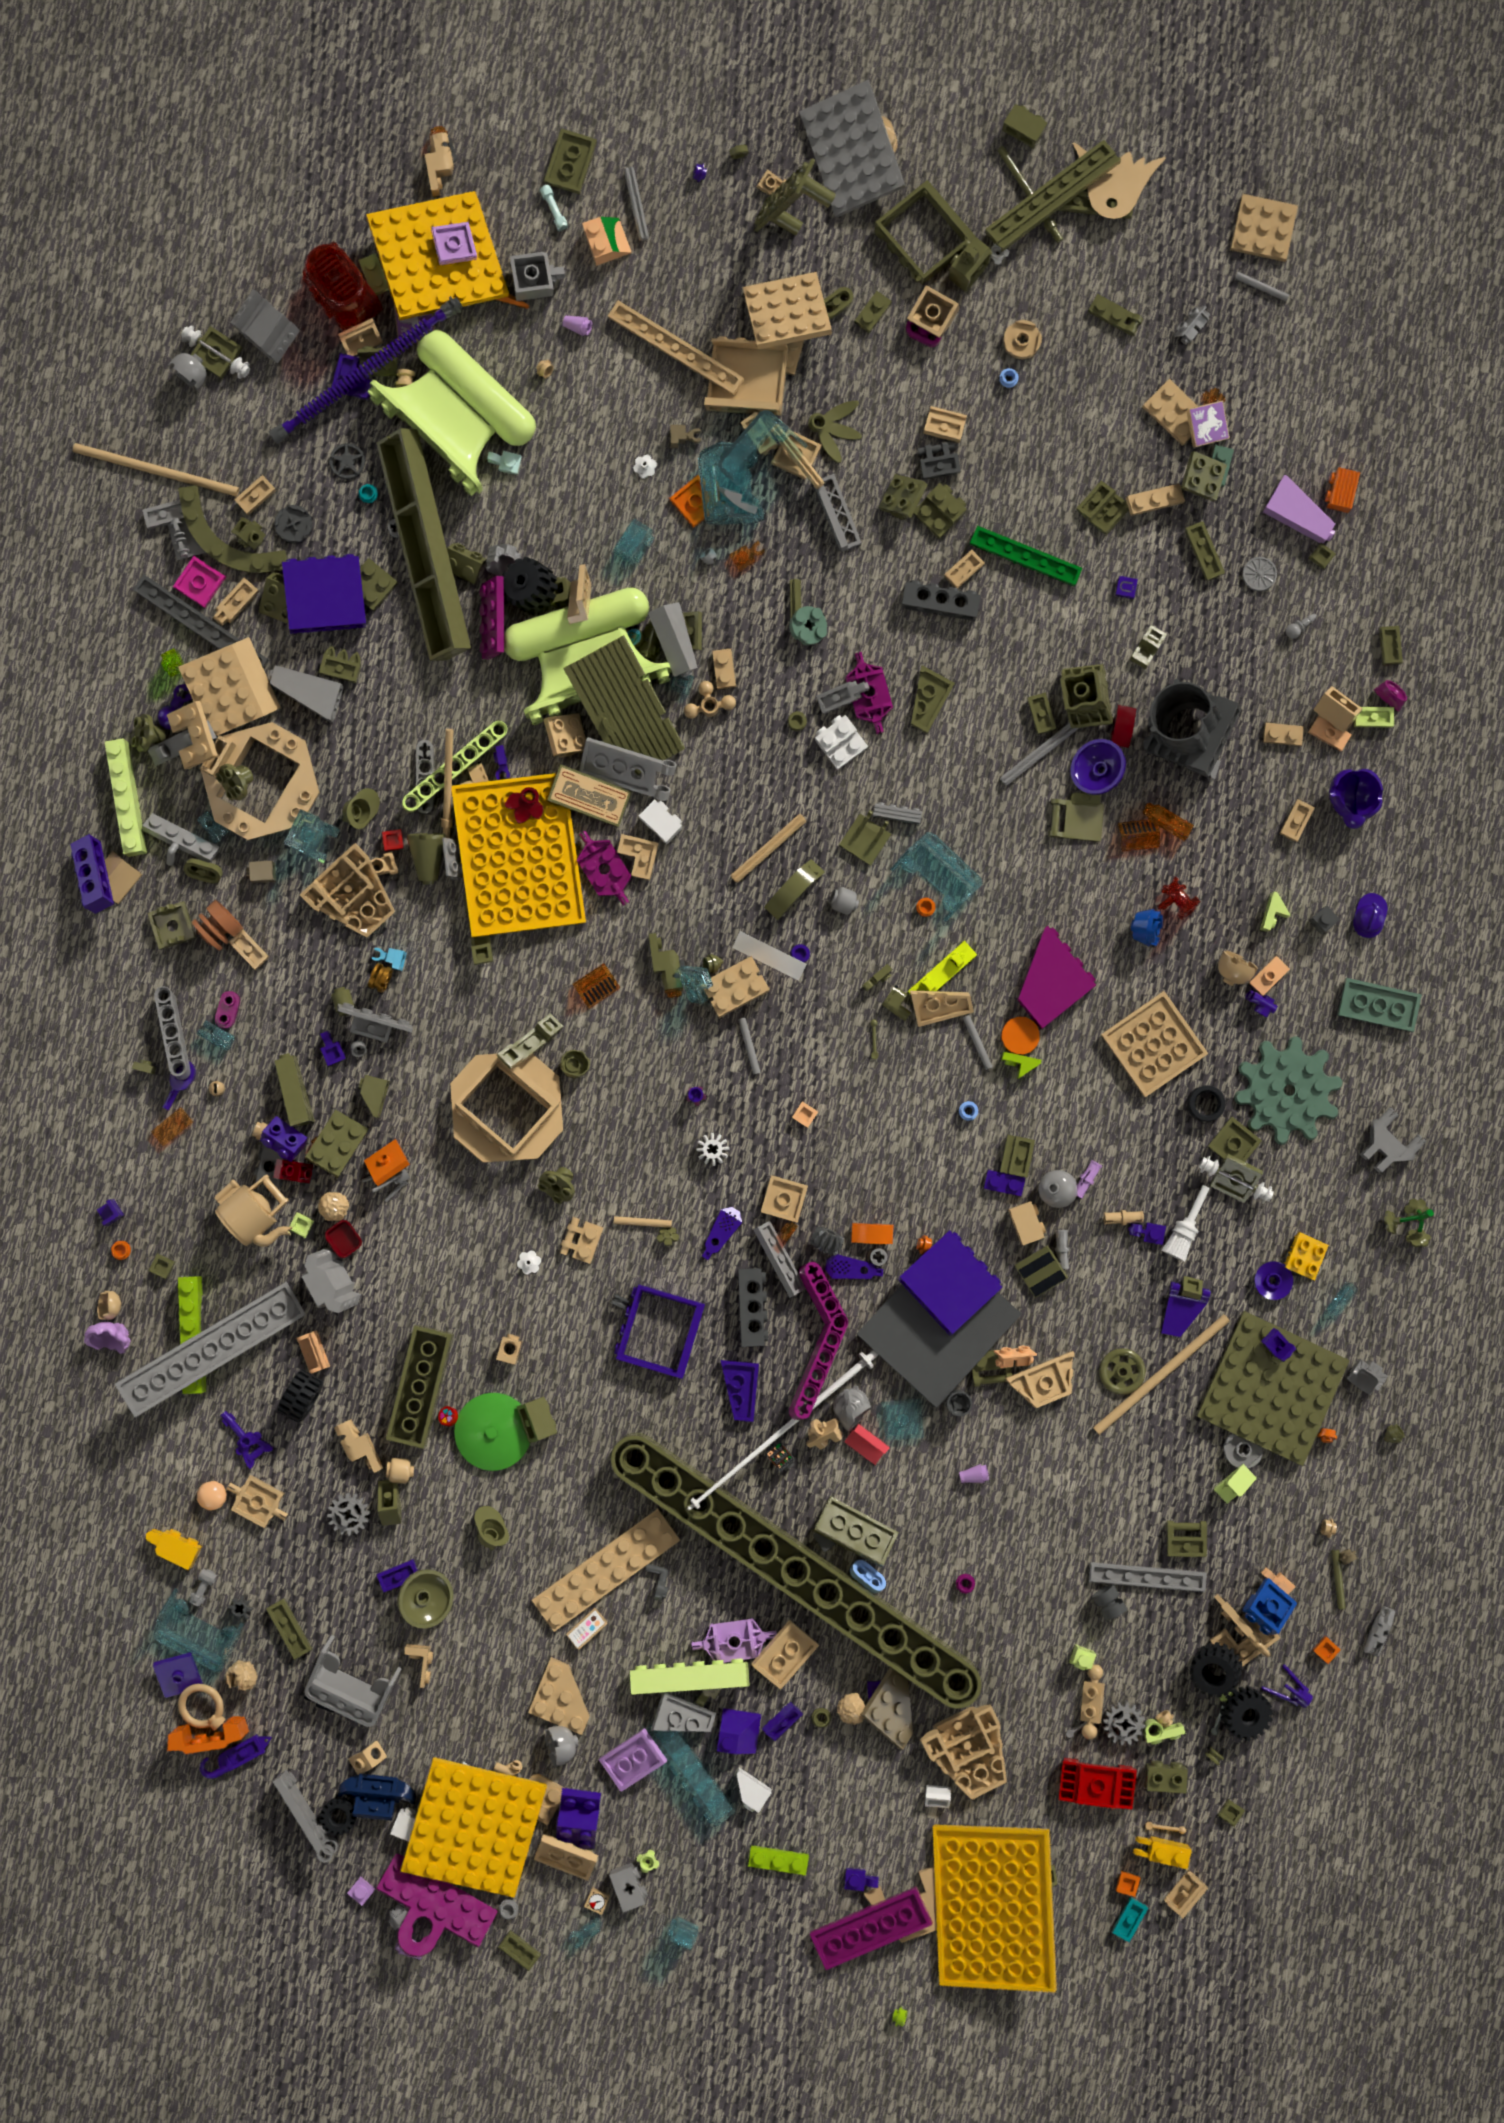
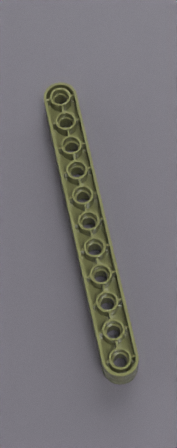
M630 1433L623 1436L617 1442L611 1454V1464L616 1475L946 1706L960 1709L968 1707L976 1701L981 1691V1678L975 1665L967 1657L875 1593L867 1590L852 1577L721 1486L706 1497L708 1505L704 1509L697 1510L692 1508L688 1510L687 1508L691 1505L690 1500L693 1496L697 1494L703 1495L716 1483L649 1436L642 1433ZM639 1450L643 1454V1462L637 1466L630 1464L627 1460L628 1452ZM664 1472H670L675 1476L676 1483L670 1488L663 1487L659 1482V1476ZM727 1517H735L738 1519L740 1527L735 1532H728L723 1527V1521ZM760 1539L768 1540L772 1545L771 1551L767 1554H759L755 1550L756 1542ZM794 1561L800 1562L804 1567L803 1573L797 1577H793L787 1572L788 1565ZM824 1584H831L836 1589L835 1595L830 1599H824L819 1594V1590ZM858 1606L866 1608L868 1611L867 1618L863 1621L854 1620L851 1616L854 1608ZM896 1629L899 1631L900 1638L896 1643L889 1644L884 1640L883 1637L887 1630ZM926 1651L932 1655V1661L929 1665L920 1666L916 1663V1657L920 1652ZM960 1674L964 1677V1684L960 1688H952L948 1685V1680L952 1675Z

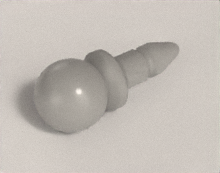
M1312 614L1302 621L1297 620L1295 623L1289 624L1286 628V635L1291 639L1299 637L1301 632L1305 631V627L1312 623L1317 615Z

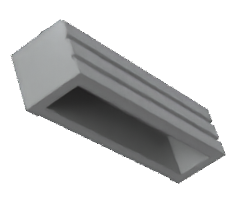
M877 802L874 805L873 817L920 825L922 815L920 809L913 808L911 810L906 806L899 808L894 804L887 806L882 802Z

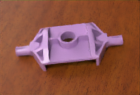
M753 1617L745 1620L717 1624L711 1623L705 1640L692 1642V1650H706L713 1661L723 1660L724 1662H731V1659H752L760 1654L763 1643L766 1640L773 1639L777 1633L776 1630L762 1631ZM733 1636L740 1639V1644L736 1647L729 1644V1639Z

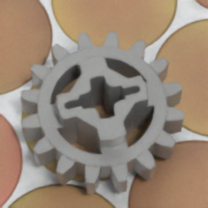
M350 1492L346 1493L345 1498L341 1494L338 1496L339 1501L334 1499L332 1501L334 1506H329L328 1508L332 1511V1513L327 1515V1517L332 1518L329 1524L336 1525L334 1531L341 1529V1535L347 1531L348 1536H351L353 1530L358 1534L359 1527L361 1529L366 1527L363 1522H369L370 1520L366 1515H369L371 1511H366L365 1509L369 1504L362 1503L364 1501L363 1497L357 1499L358 1494L356 1493L353 1497H351ZM349 1501L346 1507L339 1506L341 1503ZM357 1505L360 1507L361 1513L358 1512ZM351 1510L353 1516L348 1519L345 1512ZM337 1515L340 1517L341 1523L338 1521ZM352 1521L359 1522L357 1525L349 1527Z
M1118 1701L1116 1708L1110 1705L1112 1711H1105L1108 1718H1103V1722L1107 1723V1725L1103 1726V1729L1108 1731L1106 1734L1108 1738L1113 1736L1112 1741L1116 1743L1119 1740L1121 1745L1124 1744V1741L1131 1745L1132 1739L1138 1741L1137 1735L1143 1736L1141 1728L1146 1727L1145 1724L1141 1723L1145 1720V1717L1139 1716L1142 1711L1140 1709L1135 1711L1136 1705L1132 1704L1129 1707L1127 1701H1125L1123 1706ZM1121 1711V1713L1118 1716L1114 1717L1116 1713ZM1130 1712L1135 1715L1136 1720L1130 1719ZM1124 1719H1126L1128 1724H1125L1124 1727H1122L1120 1722H1124ZM1112 1726L1118 1727L1119 1734L1113 1731Z

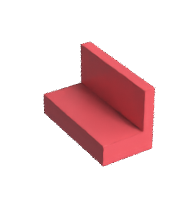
M860 1424L854 1427L844 1441L874 1465L889 1450L888 1445Z

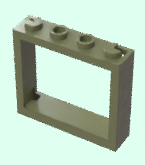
M928 180L875 222L874 228L876 236L880 240L884 239L888 250L899 257L900 264L904 268L907 267L911 271L912 278L916 282L919 281L922 285L946 267L956 254L959 256L963 251L962 247L968 240L972 241L976 237ZM923 196L928 199L963 241L926 273L921 271L885 228Z

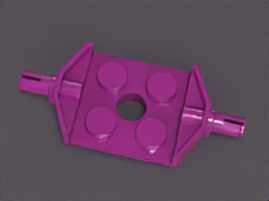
M859 652V656L858 653H855L857 667L845 677L846 682L856 681L857 684L868 682L869 687H872L875 691V694L871 697L866 696L864 692L860 693L861 698L852 702L856 719L872 722L876 734L884 733L881 721L893 709L883 669L880 666L866 664L862 652Z
M583 831L585 837L582 833L579 836L585 843V847L577 861L598 896H616L622 906L626 905L625 902L628 904L630 901L625 896L624 889L632 877L610 840L593 841L587 832ZM602 864L610 866L608 874H601L599 872Z

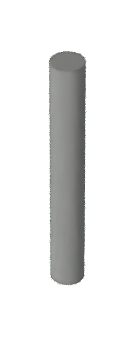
M1237 272L1235 276L1236 280L1285 302L1289 297V294L1240 272Z
M970 1015L963 1017L985 1069L992 1068L991 1061Z
M746 1018L738 1019L753 1075L761 1073Z

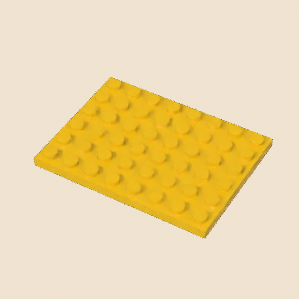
M556 773L452 786L453 806L472 938L586 923L571 811L547 801ZM532 787L539 794L538 801L543 806L542 816L539 820L531 816L526 822L518 824L515 819V809L506 808L505 802L511 794L521 793L524 788ZM527 794L526 799L532 800L533 796L531 794Z
M934 1825L933 1847L939 1986L1056 1992L1049 1829Z

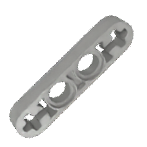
M421 740L416 746V786L434 772V746L428 740ZM424 744H427V747L430 748V750H427V758L431 757V760H420V757L424 758V753L420 750V748L424 747ZM421 764H430L429 772L422 773L420 771ZM429 789L427 792L420 790L422 795L427 796L430 795L431 790ZM434 796L427 801L430 807H427L425 811L422 807L417 809L421 814L426 815L433 811Z

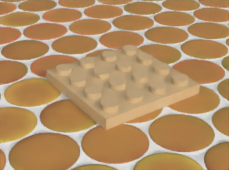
M817 272L743 287L758 350L832 334Z
M1165 991L1101 1034L1144 1098L1208 1054Z

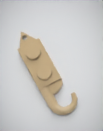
M1218 1594L1215 1595L1214 1598L1223 1609L1221 1614L1228 1622L1232 1620L1237 1625L1234 1629L1241 1637L1245 1635L1265 1657H1269L1270 1652L1228 1602H1225Z

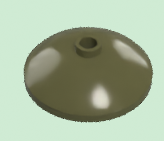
M431 1569L419 1570L410 1575L402 1584L398 1594V1609L402 1618L416 1628L425 1629L436 1626L446 1618L453 1604V1589L450 1581L442 1573ZM422 1593V1598L418 1599L419 1594Z

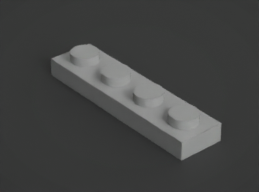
M768 1221L753 1229L789 1298L805 1290L806 1288L771 1222Z

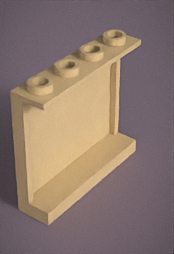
M723 336L712 338V358L742 376L744 381L734 396L709 381L708 395L705 397L704 402L706 410L746 414L757 412L761 415L781 416L789 351L787 344L758 350L755 340L748 341L745 338L733 340Z

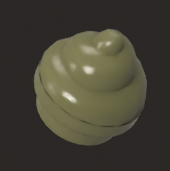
M713 954L703 958V967L706 972L716 973L721 964H723V960Z
M1398 1424L1388 1426L1384 1441L1392 1443L1402 1442L1405 1434Z

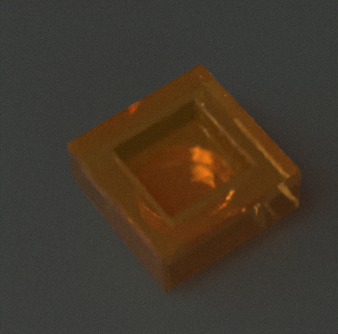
M793 1222L790 1225L786 1223L780 1231L783 1234L781 1238L787 1242L798 1226Z

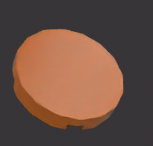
M1015 1017L1004 1025L1001 1040L1009 1052L1024 1055L1037 1047L1040 1040V1032L1037 1025L1031 1019Z

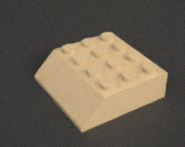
M249 637L178 667L193 701L201 702L206 721H209L216 736L281 708Z

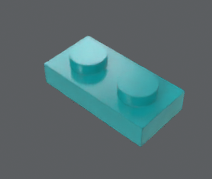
M1130 1896L1111 1930L1112 1933L1130 1943L1148 1910V1906Z

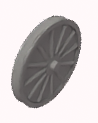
M1265 557L1252 558L1243 568V581L1254 591H1265L1276 581V567L1271 560Z

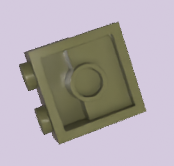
M940 483L926 496V499L913 513L938 539L967 510L965 508L966 503L960 497L956 499L948 485H941Z

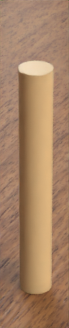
M614 1216V1224L672 1227V1220Z

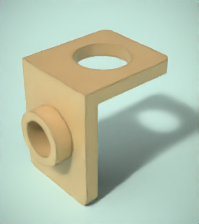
M375 1741L363 1751L348 1758V1760L359 1775V1773L362 1774L374 1768L387 1755L379 1742ZM373 1748L379 1752L378 1759H374L371 1755Z

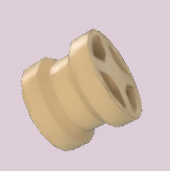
M398 369L396 373L398 380L395 382V386L398 388L413 383L416 373L408 369Z

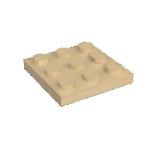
M1243 194L1230 250L1286 262L1298 205Z

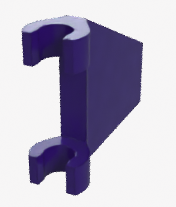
M1171 1282L1161 1333L1181 1337L1208 1304L1211 1294L1209 1289L1202 1288V1296L1198 1300L1178 1295L1180 1284Z

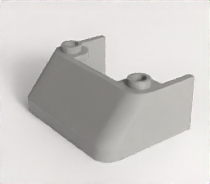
M331 1635L319 1655L305 1688V1695L308 1699L363 1726L371 1727L379 1718L400 1674L401 1668H397L391 1681L385 1678H378L373 1686L338 1670L340 1659L336 1654L329 1651L335 1636Z

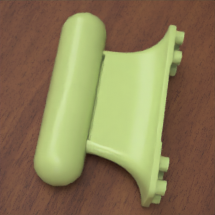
M434 329L431 332L429 330V333H424L425 336H421V340L418 341L417 355L430 370L417 381L398 388L386 387L372 380L370 382L371 388L367 392L371 396L372 402L377 406L380 404L384 408L383 412L390 419L397 415L412 429L418 430L419 436L451 466L448 470L451 473L452 479L456 483L463 479L464 490L470 496H473L476 492L480 494L483 488L477 478V462L487 441L496 432L508 444L522 446L533 437L536 422L533 416L446 332L439 329Z
M624 588L590 599L589 615L586 621L569 624L567 618L568 607L513 624L507 628L504 633V650L506 654L517 661H526L538 657L542 672L540 694L532 705L524 709L526 718L531 719L533 725L543 722L542 715L549 714L550 717L561 716V709L581 702L563 668L623 635L626 637L645 675L640 677L641 681L648 679L650 684L651 680L658 678L659 684L670 681V664L668 662L653 663L645 659L634 647L626 631V628L643 622L648 616L649 602L642 591L637 588Z

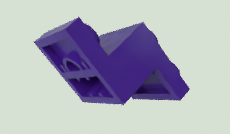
M562 1788L556 1832L557 1840L571 1843L583 1850L595 1848L601 1793Z

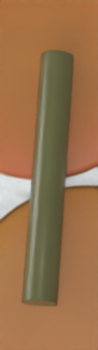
M1331 1550L1338 1609H1346L1341 1560H1339L1340 1551Z

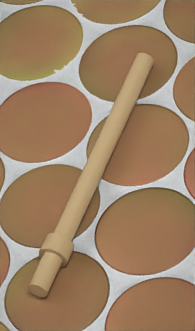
M446 729L444 803L441 827H443V833H445L446 838H450V828L453 823L451 818L453 729Z

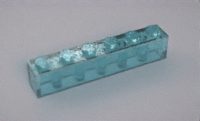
M651 1724L647 1728L649 1735L658 1745L665 1758L671 1763L670 1769L675 1776L679 1775L683 1780L681 1784L687 1792L691 1791L694 1795L693 1801L698 1808L702 1807L706 1812L704 1816L710 1824L714 1823L717 1827L735 1813V1807L681 1732L651 1731Z

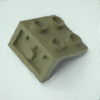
M274 571L266 578L259 613L288 623L284 577L282 574Z

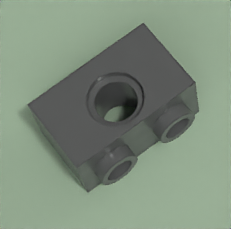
M264 1146L263 1149H260L258 1155L260 1165L259 1168L255 1169L254 1179L257 1182L268 1174L272 1183L277 1188H281L283 1179L273 1178L274 1170L269 1172L266 1168L268 1162L272 1161L276 1165L277 1159H283L271 1148Z

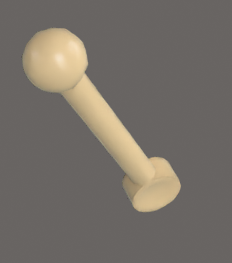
M1150 1821L1145 1824L1148 1830L1156 1828L1177 1831L1180 1834L1186 1833V1828L1183 1826L1177 1828L1156 1825Z

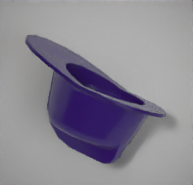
M1369 893L1360 898L1353 920V926L1358 935L1372 938L1381 932L1388 908L1382 896L1376 893Z

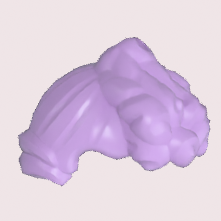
M100 1322L89 1326L84 1334V1343L87 1346L93 1347L96 1350L106 1347L110 1350L114 1349L119 1354L125 1353L131 1342L130 1338H128L127 1328L121 1323Z

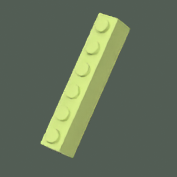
M124 738L106 741L105 748L123 854L128 857L147 854L129 742Z
M731 1659V1663L724 1664L723 1660H714L712 1665H704V1661L693 1662V1666L686 1667L685 1663H673L672 1668H666V1664L654 1665V1669H647V1665L635 1666V1670H630L631 1694L750 1686L748 1662H743V1659Z

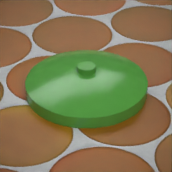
M485 1393L473 1398L462 1408L455 1423L454 1435L461 1455L470 1464L483 1470L497 1471L514 1465L524 1456L530 1443L516 1407L521 1405V1403L515 1398L502 1393Z

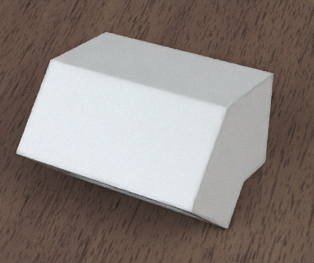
M926 1785L925 1806L950 1807L951 1787Z

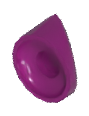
M1386 680L1373 689L1380 698L1398 712L1407 701V696L1403 689L1391 680Z

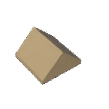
M112 851L105 859L113 901L119 904L143 874Z

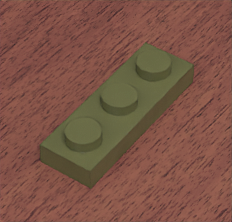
M1201 521L1185 528V533L1206 582L1224 575L1225 571L1204 522Z
M285 1598L266 1608L294 1660L312 1650Z

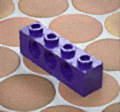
M88 834L70 844L71 856L74 860V871L77 875L78 888L81 892V903L85 909L96 914L113 905L114 901L101 842Z

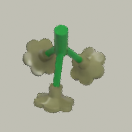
M1413 1198L1409 1200L1408 1205L1404 1207V1211L1407 1213L1405 1218H1395V1214L1389 1210L1385 1212L1384 1222L1387 1231L1392 1234H1396V1228L1402 1222L1420 1221L1418 1229L1408 1231L1406 1241L1416 1248L1428 1246L1431 1236L1425 1233L1423 1224L1425 1219L1434 1215V1212L1426 1206V1202L1423 1199L1416 1200Z

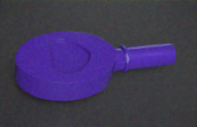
M189 1062L191 1073L187 1079L179 1080L170 1074L169 1081L172 1089L162 1106L163 1108L170 1110L179 1091L186 1090L193 1083L196 1069L192 1062ZM179 1066L176 1069V1074L182 1073L184 1066Z

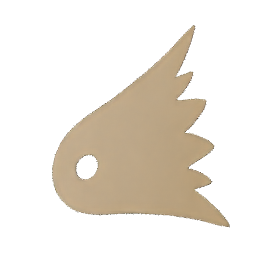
M1073 143L1079 158L1087 153L1081 146ZM1131 152L1124 154L1121 157L1120 164L1088 187L1089 200L1094 210L1099 215L1109 219L1126 216L1134 208L1149 178L1166 157L1153 160L1144 165V157L1133 164ZM1109 198H1114L1117 201V206L1110 208L1107 206L1106 201Z

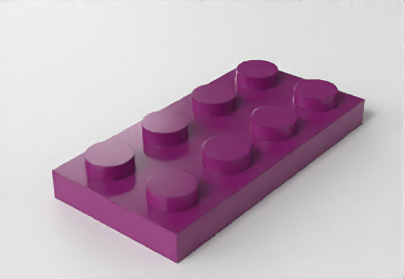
M495 576L482 583L479 590L481 597L479 609L481 615L480 634H482L480 652L482 653V659L486 660L504 653V577Z

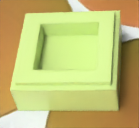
M296 1212L289 1226L293 1227L290 1231L306 1238L314 1220Z

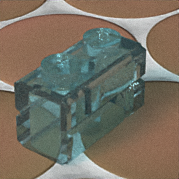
M633 518L613 549L614 554L631 565H634L635 562L639 563L644 555L643 549L645 546L649 547L654 540L652 536L653 530Z

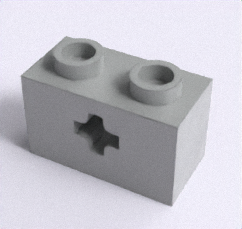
M629 1863L610 1871L609 1876L623 1913L645 1904L648 1894L645 1886L640 1885L639 1879L641 1875L638 1867L634 1868L633 1863ZM627 1883H629L630 1886H633L632 1890H630L629 1887L626 1888Z

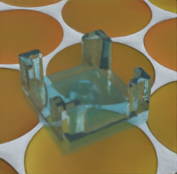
M300 809L283 844L324 864L327 855L319 852V849L326 834L336 838L340 829L320 820L316 815Z

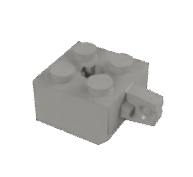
M546 252L510 256V269L516 301L553 296V283H556L558 279L565 278L564 267L549 265Z

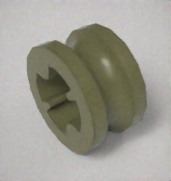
M1210 1747V1752H1206L1205 1755L1219 1766V1761L1225 1758L1214 1748Z

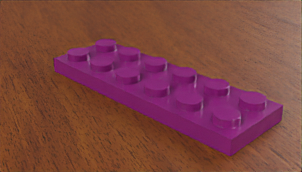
M915 1886L812 1930L809 1934L825 1970H828L927 1928L933 1922Z

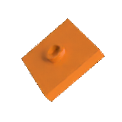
M396 1139L364 1160L377 1186L410 1165Z

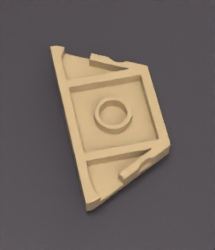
M1074 1351L1006 1377L1005 1380L1034 1408L1072 1394L1071 1379L1073 1377L1072 1361Z

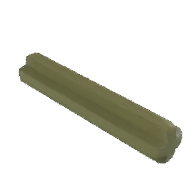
M800 579L790 580V619L795 611L801 608Z

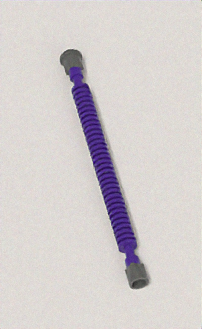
M450 296L449 300L440 306V309L435 312L433 317L428 320L423 318L424 323L419 321L420 326L414 325L416 329L412 326L410 328L412 332L408 329L406 331L408 335L404 332V338L401 335L399 336L400 341L396 338V344L393 341L390 342L392 347L388 344L386 345L388 349L386 347L382 348L384 352L379 350L380 355L375 353L377 358L371 356L372 361L367 359L368 364L364 361V367L360 364V370L356 367V372L354 370L351 371L353 375L348 373L347 376L349 378L344 376L345 381L339 380L341 384L337 381L335 383L336 386L334 384L331 386L333 390L330 387L327 389L329 393L326 390L323 391L325 396L322 393L319 394L321 398L317 396L315 397L316 400L312 399L313 404L308 402L309 407L304 405L305 410L303 408H300V411L297 410V416L292 420H287L283 424L281 423L269 431L270 436L277 444L282 442L289 436L290 432L295 430V426L301 422L306 424V419L308 421L311 420L309 416L312 418L315 417L314 414L317 416L319 414L318 411L320 413L323 411L321 407L324 410L327 409L325 404L329 407L331 406L329 402L333 404L335 403L334 400L338 401L337 396L342 398L341 393L346 395L345 390L350 392L349 387L353 390V384L357 387V381L361 384V379L363 381L366 380L364 376L369 378L370 375L368 373L373 375L372 370L378 371L376 367L380 370L382 368L380 364L383 367L386 365L384 361L387 364L390 363L388 358L391 361L394 360L392 355L395 358L398 357L396 353L402 354L400 350L405 352L404 347L409 349L408 344L413 346L412 341L416 344V338L420 341V335L424 337V332L426 334L429 333L428 329L430 332L433 331L431 327L436 323L442 322L446 318L449 319L458 312L461 313L460 308L463 306L457 297L453 299Z

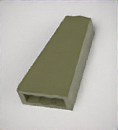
M290 1053L280 1055L279 1059L274 1062L289 1124L291 1127L297 1128L314 1123L315 1119L297 1058L294 1055L290 1056Z

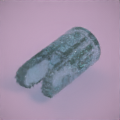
M205 1020L203 1025L213 1032L212 1035L201 1029L196 1034L228 1051L235 1040V1036Z

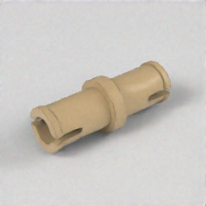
M1121 1210L1120 1212H1104L1103 1214L1104 1225H1126L1127 1223L1144 1222L1143 1211L1126 1212V1210Z

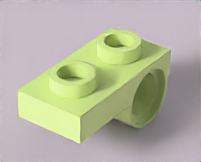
M1148 1719L1144 1723L1146 1726L1143 1728L1144 1738L1147 1743L1152 1745L1161 1743L1162 1739L1169 1738L1170 1740L1181 1738L1182 1734H1185L1184 1726L1181 1722L1163 1728L1155 1719ZM1157 1725L1158 1730L1153 1734L1149 1733V1727Z

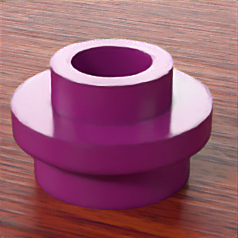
M961 1574L956 1579V1587L961 1593H970L975 1588V1580L969 1574ZM963 1580L969 1581L967 1587L962 1586Z

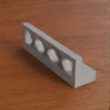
M831 474L822 478L824 483L832 480L834 484L832 493L826 491L824 485L819 489L815 488L840 552L861 545L862 542L835 475ZM832 497L840 500L841 506L839 510L833 508L831 503ZM839 514L847 517L848 523L846 528L840 525L838 521ZM846 532L854 534L856 541L848 544L845 538Z

